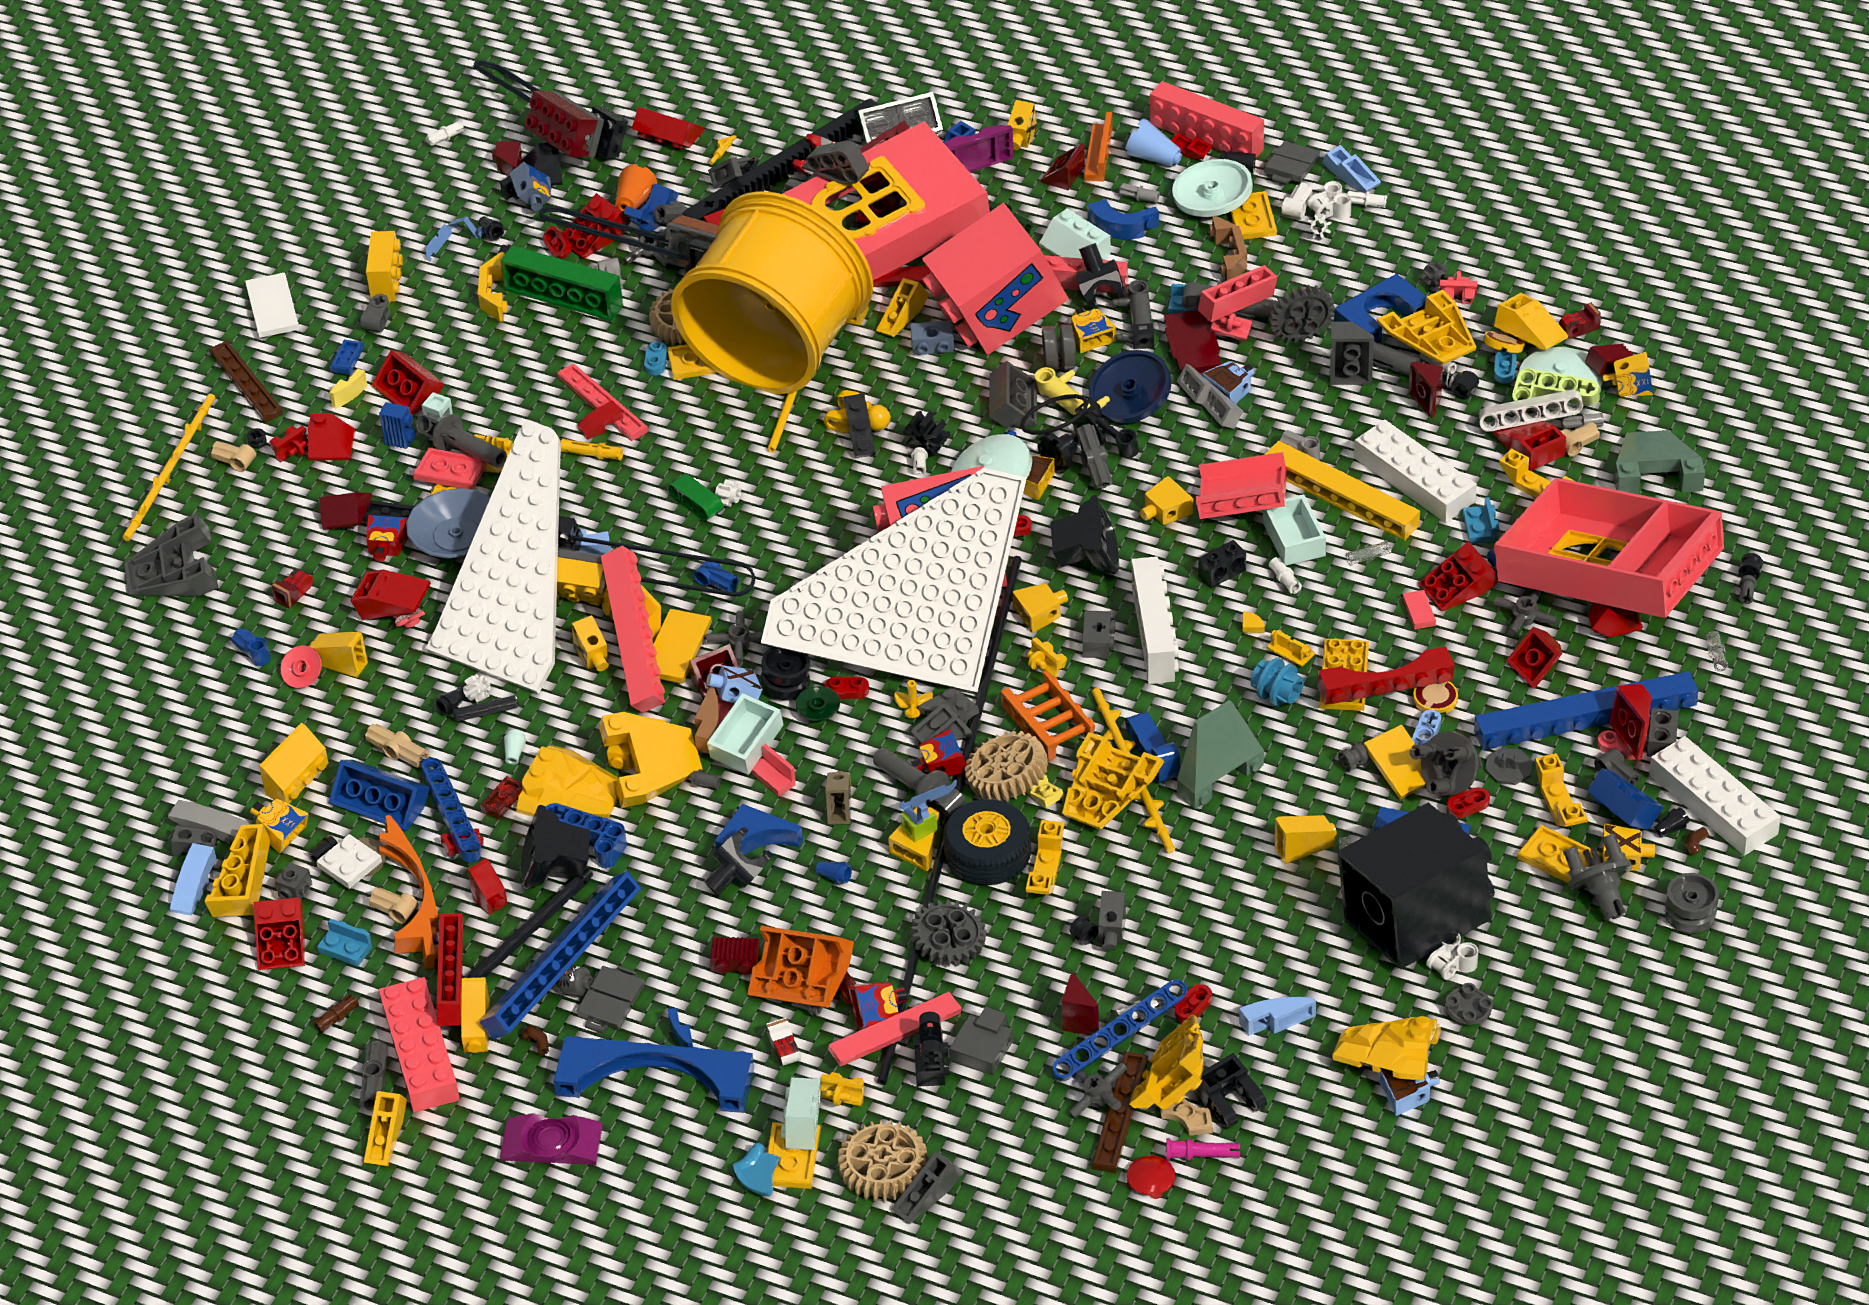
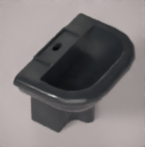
M1096 495L1091 496L1090 500L1084 502L1079 507L1077 514L1050 522L1053 554L1061 567L1089 558L1092 565L1099 571L1111 574L1118 572L1119 553L1115 530L1111 519Z
M538 805L523 846L520 876L521 887L524 890H528L531 887L542 885L546 882L551 870L582 877L589 858L590 829L561 823L554 812L547 810L543 805Z

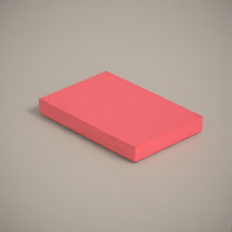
M428 448L414 471L413 478L414 480L473 490L488 463L471 455Z

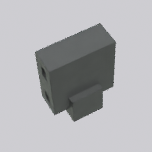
M986 1006L979 1017L969 1014L949 1048L950 1061L994 1075L1013 1043V1029L1007 1027V1014Z

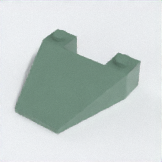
M1669 430L1626 433L1616 462L1614 480L1616 490L1639 495L1640 474L1677 471L1682 492L1703 491L1705 469L1702 457Z
M1230 700L1196 720L1191 731L1177 778V794L1194 809L1207 804L1212 799V783L1237 768L1244 775L1248 776L1264 766L1263 748Z

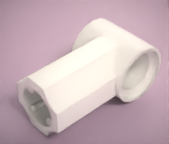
M1303 182L1296 185L1291 196L1284 199L1282 214L1302 219L1313 189Z

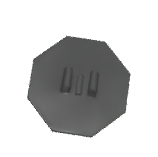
M1503 747L1487 756L1485 771L1496 783L1516 785L1531 776L1533 761L1522 750Z

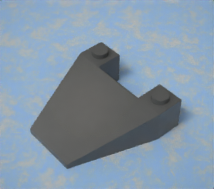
M197 513L174 524L124 563L129 595L201 596L218 588L216 572L204 557L194 561L193 552L212 543L210 529Z

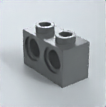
M1651 709L1647 730L1649 734L1646 735L1644 747H1648L1647 757H1652L1676 742L1679 711Z

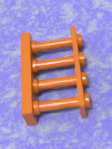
M1047 670L1043 672V684L1020 695L1014 694L1009 687L1001 691V706L1025 734L1030 733L1032 737L1036 736L1038 741L1042 743L1048 762L1056 758L1058 744L1081 733H1084L1085 736L1089 732L1094 734V721L1083 713L1081 706L1071 699L1069 692L1064 690L1059 685L1055 676L1052 677ZM1045 692H1048L1053 697L1031 709L1026 708L1022 704ZM1058 705L1065 711L1042 723L1034 718ZM1069 719L1077 725L1054 737L1052 735L1049 736L1046 730Z

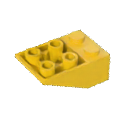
M1519 293L1498 304L1494 327L1501 329L1503 333L1514 335L1519 340L1529 342L1541 350H1547L1568 338V334L1543 305L1532 297Z

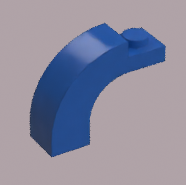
M654 183L645 205L638 210L626 206L624 214L631 216L629 219L631 220L630 223L634 221L639 228L646 231L656 230L663 223L655 220V207L660 206V204H671L673 201H676L679 192Z
M1106 199L1087 205L1088 221L1109 234L1111 238L1123 240L1138 239L1144 237V231L1159 227V210L1156 206L1136 213H1121L1114 210Z

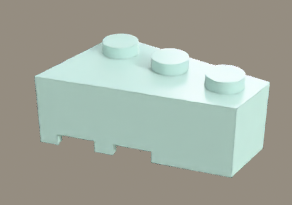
M791 1078L790 1087H786L785 1102H787V1105H784L783 1110L785 1124H782L781 1138H786L787 1149L815 1150L821 1096L820 1079Z

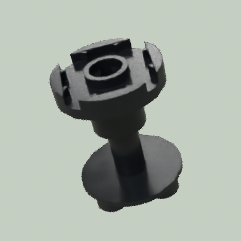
M1084 413L1078 420L1073 422L1075 431L1086 424L1094 425L1100 446L1106 443V438L1101 433L1097 425V418L1093 414L1087 415ZM1076 432L1071 435L1064 434L1061 437L1053 433H1046L1039 438L1038 452L1041 457L1054 459L1055 473L1063 474L1072 466L1071 455L1077 451V446L1079 445Z

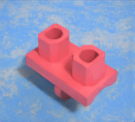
M1457 271V277H1448V280H1440V291L1444 290L1453 300L1454 296H1462V303L1473 304L1474 296L1477 295V281H1469V277H1461V271Z
M1231 313V315L1215 320L1210 330L1217 335H1225L1243 342L1247 340L1252 321L1236 317V314Z

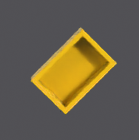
M395 231L371 232L366 267L370 298L376 294H384L388 297L389 302L396 301V293H400V283L398 280H401L402 276L400 266H403V255L399 254L401 248L400 239H396Z

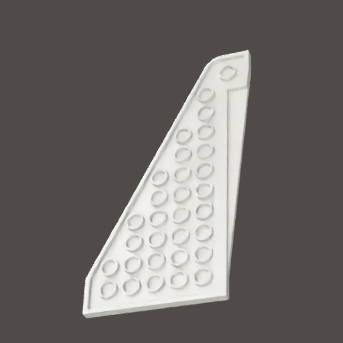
M525 419L515 438L437 627L425 649L435 655L539 694L555 664L561 442L553 429Z

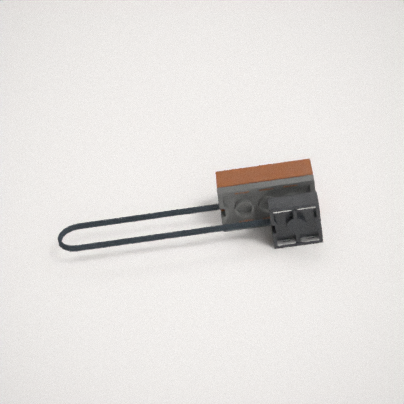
M549 206L541 208L539 211L540 218L547 222L664 254L663 262L686 268L685 274L695 268L715 240L719 225L681 215L667 224L666 236L562 207ZM559 212L669 244L665 248L550 217L543 213Z

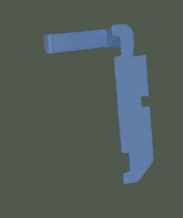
M467 216L452 220L448 227L444 223L437 232L439 236L435 235L426 246L427 259L429 261L432 260L430 256L433 253L436 254L452 234V228H457L458 225L456 223L464 221L477 239L481 238L484 234L482 226L477 231Z
M957 780L953 781L951 785L946 786L945 784L912 797L909 802L904 803L902 801L900 802V808L905 811L916 825L920 824L925 818L930 817L928 806L925 804L926 800L932 801L949 794L957 785ZM917 807V814L912 810V808Z

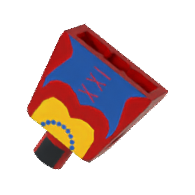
M368 515L366 541L368 552L373 555L375 560L382 562L385 561L386 556H398L408 540L406 527L408 518Z
M951 729L922 743L919 747L923 757L911 761V764L922 772L929 770L930 773L941 770L948 776L964 773L966 766L962 752Z
M891 982L848 985L857 1028L860 1030L899 1013L897 1004L907 1001L905 989L893 990Z

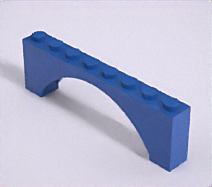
M565 1036L554 1077L556 1096L580 1098V1094L589 1086L616 1072L636 1067H663L683 1072L700 1081L717 1098L721 1111L745 1112L754 1071L753 1053Z

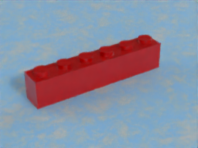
M463 913L439 914L437 1026L461 1025Z

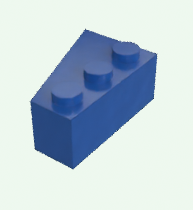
M1601 768L1588 789V792L1594 796L1593 800L1606 806L1612 814L1637 830H1640V828L1650 830L1663 809L1661 804L1608 769Z

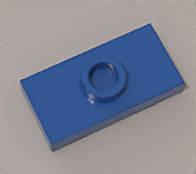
M344 339L330 366L331 372L350 375L364 349V343Z

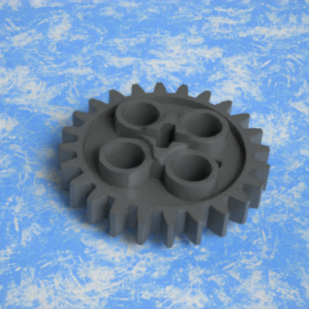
M1307 285L1303 289L1302 286H1299L1298 291L1292 288L1291 294L1284 293V299H1277L1279 304L1272 305L1274 310L1270 311L1271 317H1269V321L1275 335L1279 336L1281 340L1286 338L1287 342H1289L1293 338L1296 343L1299 338L1305 341L1307 336L1313 339L1314 333L1320 335V329H1327L1325 323H1331L1330 318L1335 316L1333 313L1336 310L1334 307L1335 303L1329 292H1325L1323 287L1319 289L1315 285L1311 289L1310 285Z
M947 899L946 904H942L938 900L936 906L929 902L928 909L922 906L921 912H916L915 919L912 920L911 942L916 943L915 950L922 949V957L930 955V962L938 959L937 963L940 965L942 961H946L948 967L951 961H954L957 966H959L960 960L967 964L969 957L976 959V954L981 953L982 947L985 945L987 931L984 930L985 923L981 922L982 916H975V909L968 911V904L960 907L959 901L951 905L949 899Z

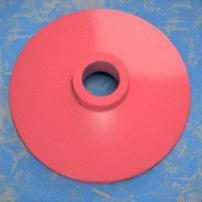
M301 645L292 648L284 656L281 663L283 680L289 686L298 689L306 688L313 684L321 672L322 662L320 655L309 646Z

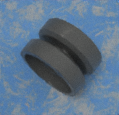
M1053 325L1042 326L1045 367L1051 368L1054 371L1057 370L1058 357H1060L1064 370L1075 369L1076 345L1072 325H1060L1059 338L1056 337V330Z
M1683 873L1676 876L1669 882L1664 911L1666 920L1671 926L1682 932L1700 933L1709 929L1714 924L1717 916L1719 901L1717 885L1710 878L1698 873Z

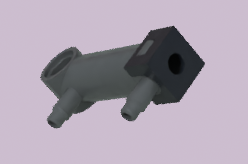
M1134 280L1128 286V298L1113 299V306H1130L1132 332L1117 334L1116 340H1133V349L1154 348V328L1151 318L1149 286L1143 280Z

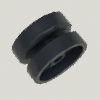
M771 647L764 653L761 660V685L767 695L780 700H793L802 691L809 688L810 658L808 654L778 647Z

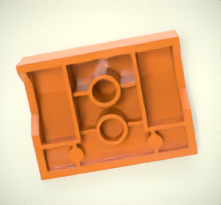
M761 926L760 931L765 940L762 959L752 968L747 995L829 1008L850 965L854 941L835 936Z

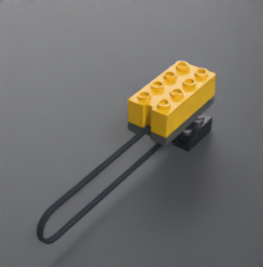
M559 516L557 599L563 597L572 602L587 601L589 604L596 606L603 604V594L607 590L601 560L602 555L578 552L582 541L614 547L623 545L627 549L746 568L752 576L750 585L741 592H729L641 577L640 582L733 597L747 594L755 584V574L753 569L747 564L583 537L581 530L577 528L578 524L575 518Z

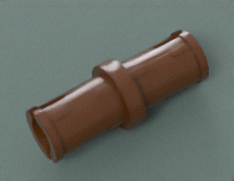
M348 994L336 1005L332 1004L329 1006L328 1011L313 1021L315 1028L320 1033H323L337 1021L341 1022L347 1013L359 1006V1002L354 995Z

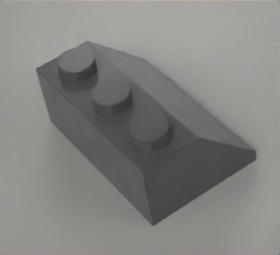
M1331 322L1330 385H1372L1374 336L1353 322Z
M1005 361L990 373L989 417L1003 427H1020L1022 418L1032 408L1037 406L1036 380L1010 362ZM1037 411L1026 420L1025 427L1037 425Z

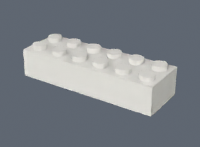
M1383 420L1355 439L1354 458L1443 522H1448L1461 513L1463 508L1470 507L1476 502L1477 484L1388 421Z
M1158 557L1132 559V592L1148 684L1175 682V672H1179L1178 660L1175 659V657H1179L1178 644L1173 643V641H1176L1175 628L1170 627V625H1173L1172 612L1167 611L1170 609L1169 596H1165L1167 594V583L1162 580L1164 578V567L1159 565Z
M1686 736L1651 757L1649 776L1743 856L1778 835L1781 816Z

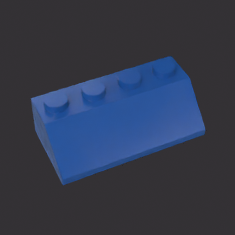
M340 760L328 803L385 823L386 815H390L398 826L406 831L424 809L430 787L356 760Z

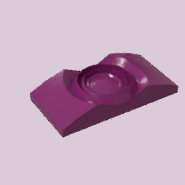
M1011 125L985 127L975 135L955 136L944 143L969 172L1014 159L1013 128Z
M531 1113L508 1118L500 1161L596 1165L603 1124L593 1119L576 1115L557 1119Z

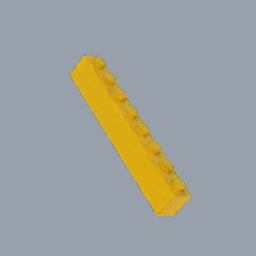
M1278 441L1264 454L1283 452L1287 470L1286 482L1404 541L1419 527L1420 510L1290 445Z

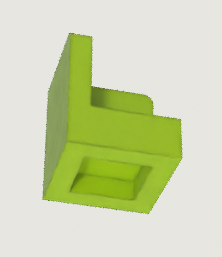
M904 811L901 813L903 831L914 842L937 830V816L934 813L929 814L930 817L925 818L922 823L916 825Z

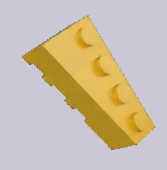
M263 824L240 826L230 847L231 852L228 858L223 861L222 871L212 884L213 890L204 901L212 917L254 915L253 902H259L271 841Z

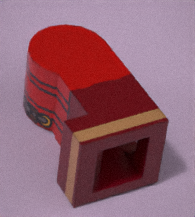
M1590 302L1584 305V310L1563 316L1559 321V325L1568 334L1569 338L1582 336L1600 329L1601 312Z
M298 568L294 569L288 578L282 582L277 581L272 585L274 601L289 609L311 588L313 577Z

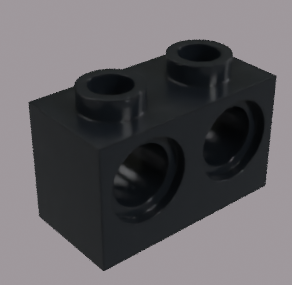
M1234 540L1198 558V576L1210 588L1246 571V551Z

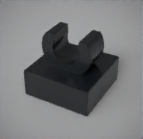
M511 176L500 181L501 193L504 199L508 200L512 197L516 200L519 199Z

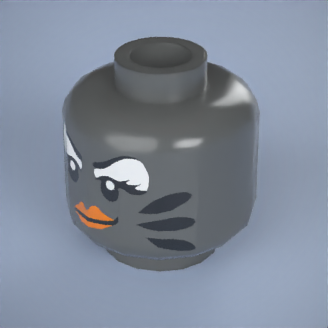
M571 965L556 984L564 995L583 997L591 989L590 986L593 983V978L586 967Z

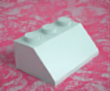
M1068 208L1053 217L1039 242L1040 247L1059 257L1082 258L1079 249L1096 243L1102 259L1111 254L1110 235Z

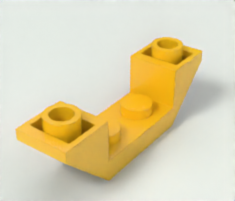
M500 252L479 267L478 298L480 309L499 322L504 321V313H508L507 301H503L502 293H492V288L490 287H493V281H503L500 260L505 255L504 252Z
M1513 449L1509 450L1499 460L1500 466L1515 488L1534 498L1539 496L1546 486L1551 483V481L1528 470L1529 457ZM1564 476V477L1562 478V479H1565V480L1574 481V480H1572V479H1570V478H1568V477H1566V476Z
M1557 753L1535 758L1540 790L1555 824L1567 827L1588 822L1580 802L1574 804L1563 782L1564 768Z
M1041 820L1038 833V852L1033 872L1029 873L1026 892L1047 895L1053 893L1061 860L1064 822Z

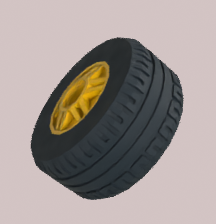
M993 799L969 802L951 814L944 826L943 842L946 863L954 874L967 882L986 886L1007 882L1022 872L1030 860V825L1024 814L1009 803Z

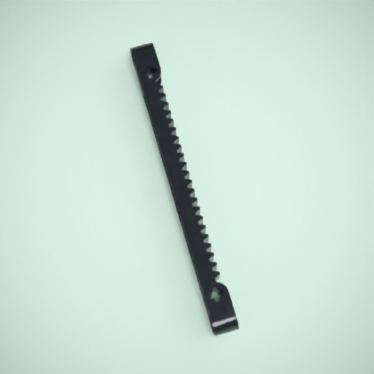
M867 99L811 134L826 138L834 143L847 141V138L853 139V134H859L854 114L858 110L880 104L873 99ZM804 137L743 174V176L692 205L682 215L704 221V216L725 209L730 202L741 195L751 192H764V189L769 190L770 185L776 186V181L781 183L782 178H788V174L794 175V170L797 171L792 166L794 159L805 161L815 149L804 140Z

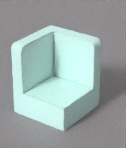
M434 392L422 404L423 415L445 417L453 414L451 399Z

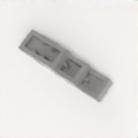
M178 800L168 815V819L184 827L212 831L218 839L229 845L234 841L241 825H253L220 810L183 800Z

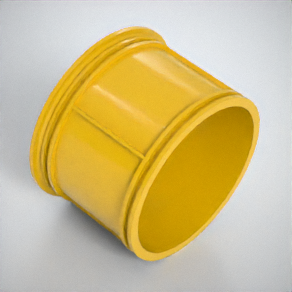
M751 192L735 198L726 207L721 216L715 240L695 268L689 270L675 287L671 298V310L674 322L685 342L702 361L716 372L731 381L765 392L787 394L798 391L809 383L820 366L822 355L842 326L866 309L873 294V278L868 262L858 245L840 225L826 214L801 200L784 194Z

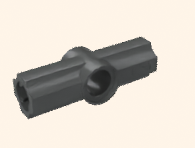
M1086 424L1077 428L1075 432L1081 447V461L1083 466L1088 468L1094 489L1099 490L1110 486L1113 481L1107 466V453L1103 445L1100 446L1094 425Z
M372 1041L370 1044H367L365 1063L362 1066L363 1079L360 1106L365 1107L367 1110H374L377 1091L383 1092V1087L386 1084L385 1070L388 1046L381 1041Z

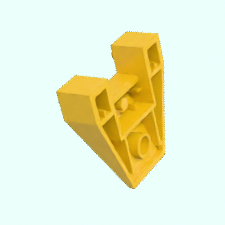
M627 712L602 716L599 730L604 747L628 742L637 773L619 777L616 791L621 808L644 804L692 777L694 770H702L690 728Z

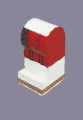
M787 1017L767 1023L768 1039L780 1064L784 1066L800 1061V1053Z

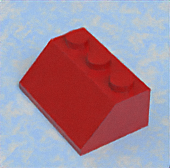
M638 107L631 129L638 131L637 135L649 138V135L655 136V141L666 143V140L672 142L671 146L682 149L683 145L691 147L703 133L705 127Z
M390 350L372 386L393 403L410 407V413L414 415L422 410V404L433 392L437 394L441 392L444 383L408 354Z

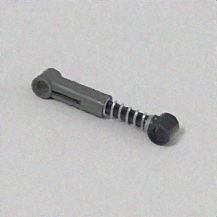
M1374 341L1373 364L1410 376V363L1414 361L1421 362L1419 357ZM1443 369L1442 385L1446 384L1448 388H1452L1453 394L1460 399H1468L1479 385V378L1472 371L1465 370L1462 373L1451 374V371L1447 373Z

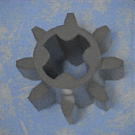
M1438 261L1436 263L1431 262L1423 270V273L1426 275L1423 280L1433 288L1440 286V280L1448 279V275L1445 273L1448 271V268Z

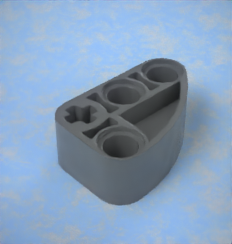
M851 140L820 145L805 160L807 167L816 174L842 184L857 183L869 170V165L860 148Z

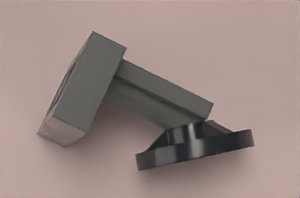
M749 156L742 158L733 157L712 167L708 172L714 189L720 188L743 176V174L758 165L759 159L756 156L749 158Z

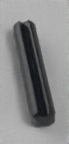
M513 695L456 708L453 710L454 719L456 722L516 709L519 705L518 699Z

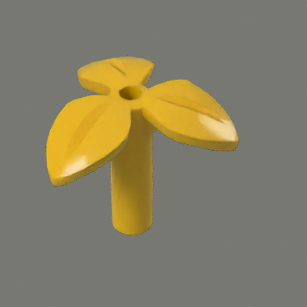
M910 680L907 682L908 695L896 691L894 698L899 707L908 708L904 713L906 717L917 718L921 714L917 709L918 706L932 699L933 693L927 692L917 697L916 682Z

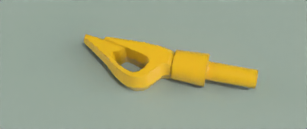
M736 135L718 140V149L713 153L714 156L709 161V164L713 165L717 159L723 156L733 144Z

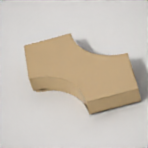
M1185 1097L1179 1104H1172L1168 1109L1160 1108L1161 1119L1179 1122L1186 1128L1189 1136L1213 1133L1210 1109L1196 1107L1190 1104Z

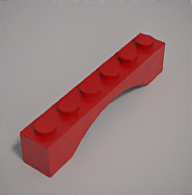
M1445 646L1425 650L1411 663L1385 672H1360L1340 666L1319 670L1317 687L1325 705L1452 681L1455 665Z

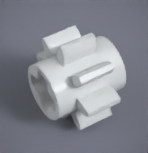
M1315 214L1316 220H1308L1311 228H1308L1307 231L1312 230L1314 232L1313 238L1320 234V237L1323 239L1325 232L1331 233L1328 225H1331L1332 222H1326L1327 215L1319 219L1318 214ZM1317 221L1324 223L1325 227L1322 228V232L1319 229H1315Z
M725 479L724 484L719 483L717 485L715 494L721 499L724 506L731 507L732 502L738 503L740 500L741 488L737 487L738 483H735V481Z
M475 674L464 680L467 685L463 687V691L470 701L475 699L478 703L489 697L487 692L491 689V686L484 676L479 677Z

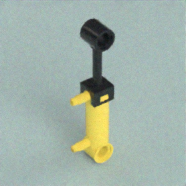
M1044 367L1039 369L1035 374L1038 393L1050 398L1067 394L1080 395L1066 384L1075 375V372L1070 370L1058 378L1055 375V371L1051 368ZM1105 396L1097 402L1089 398L1085 414H1093L1097 418L1098 427L1116 440L1121 457L1132 458L1136 456L1139 452L1136 432L1132 429L1117 431L1103 420L1101 408L1110 401V398ZM1077 398L1056 401L1073 416L1080 412L1084 406V402Z

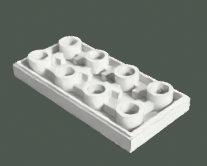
M285 273L245 281L259 338L299 330Z

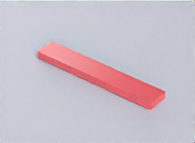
M574 363L557 372L558 378L594 410L613 400L623 412V418L611 424L631 442L648 432V427Z
M947 992L829 1044L828 1050L841 1067L918 1033L919 1016L924 1012L938 1013L942 1022L960 1014L962 1008L951 993Z

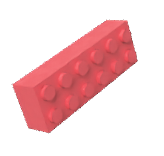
M1163 81L1150 93V123L1155 127L1174 134L1179 133L1192 141L1195 137H1198L1213 145L1212 148L1218 151L1255 153L1257 158L1264 150V119Z
M425 977L380 988L379 993L413 1113L459 1101L456 1079L440 1026H437V1016Z

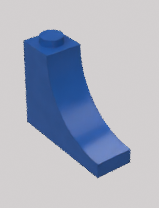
M742 804L715 839V847L717 850L728 838L745 826L749 831L743 836L744 839L740 845L743 855L758 847L771 844H786L799 848L803 842L802 826Z

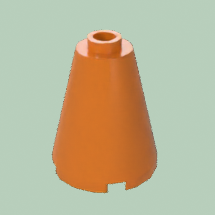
M637 164L626 166L621 171L618 179L615 206L623 214L626 206L637 209L648 200L654 183L657 184V179L649 168L645 166L642 168L638 167Z

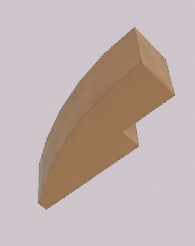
M714 687L709 688L694 718L697 751L708 754L707 742L721 724L718 699Z

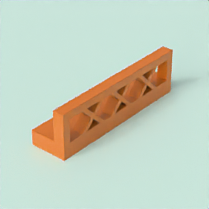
M1106 112L1104 124H1093L1084 181L1104 182L1113 131L1112 112Z

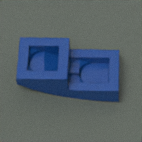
M677 1008L667 1009L670 1029L677 1045L693 1047L690 1025L680 1026Z

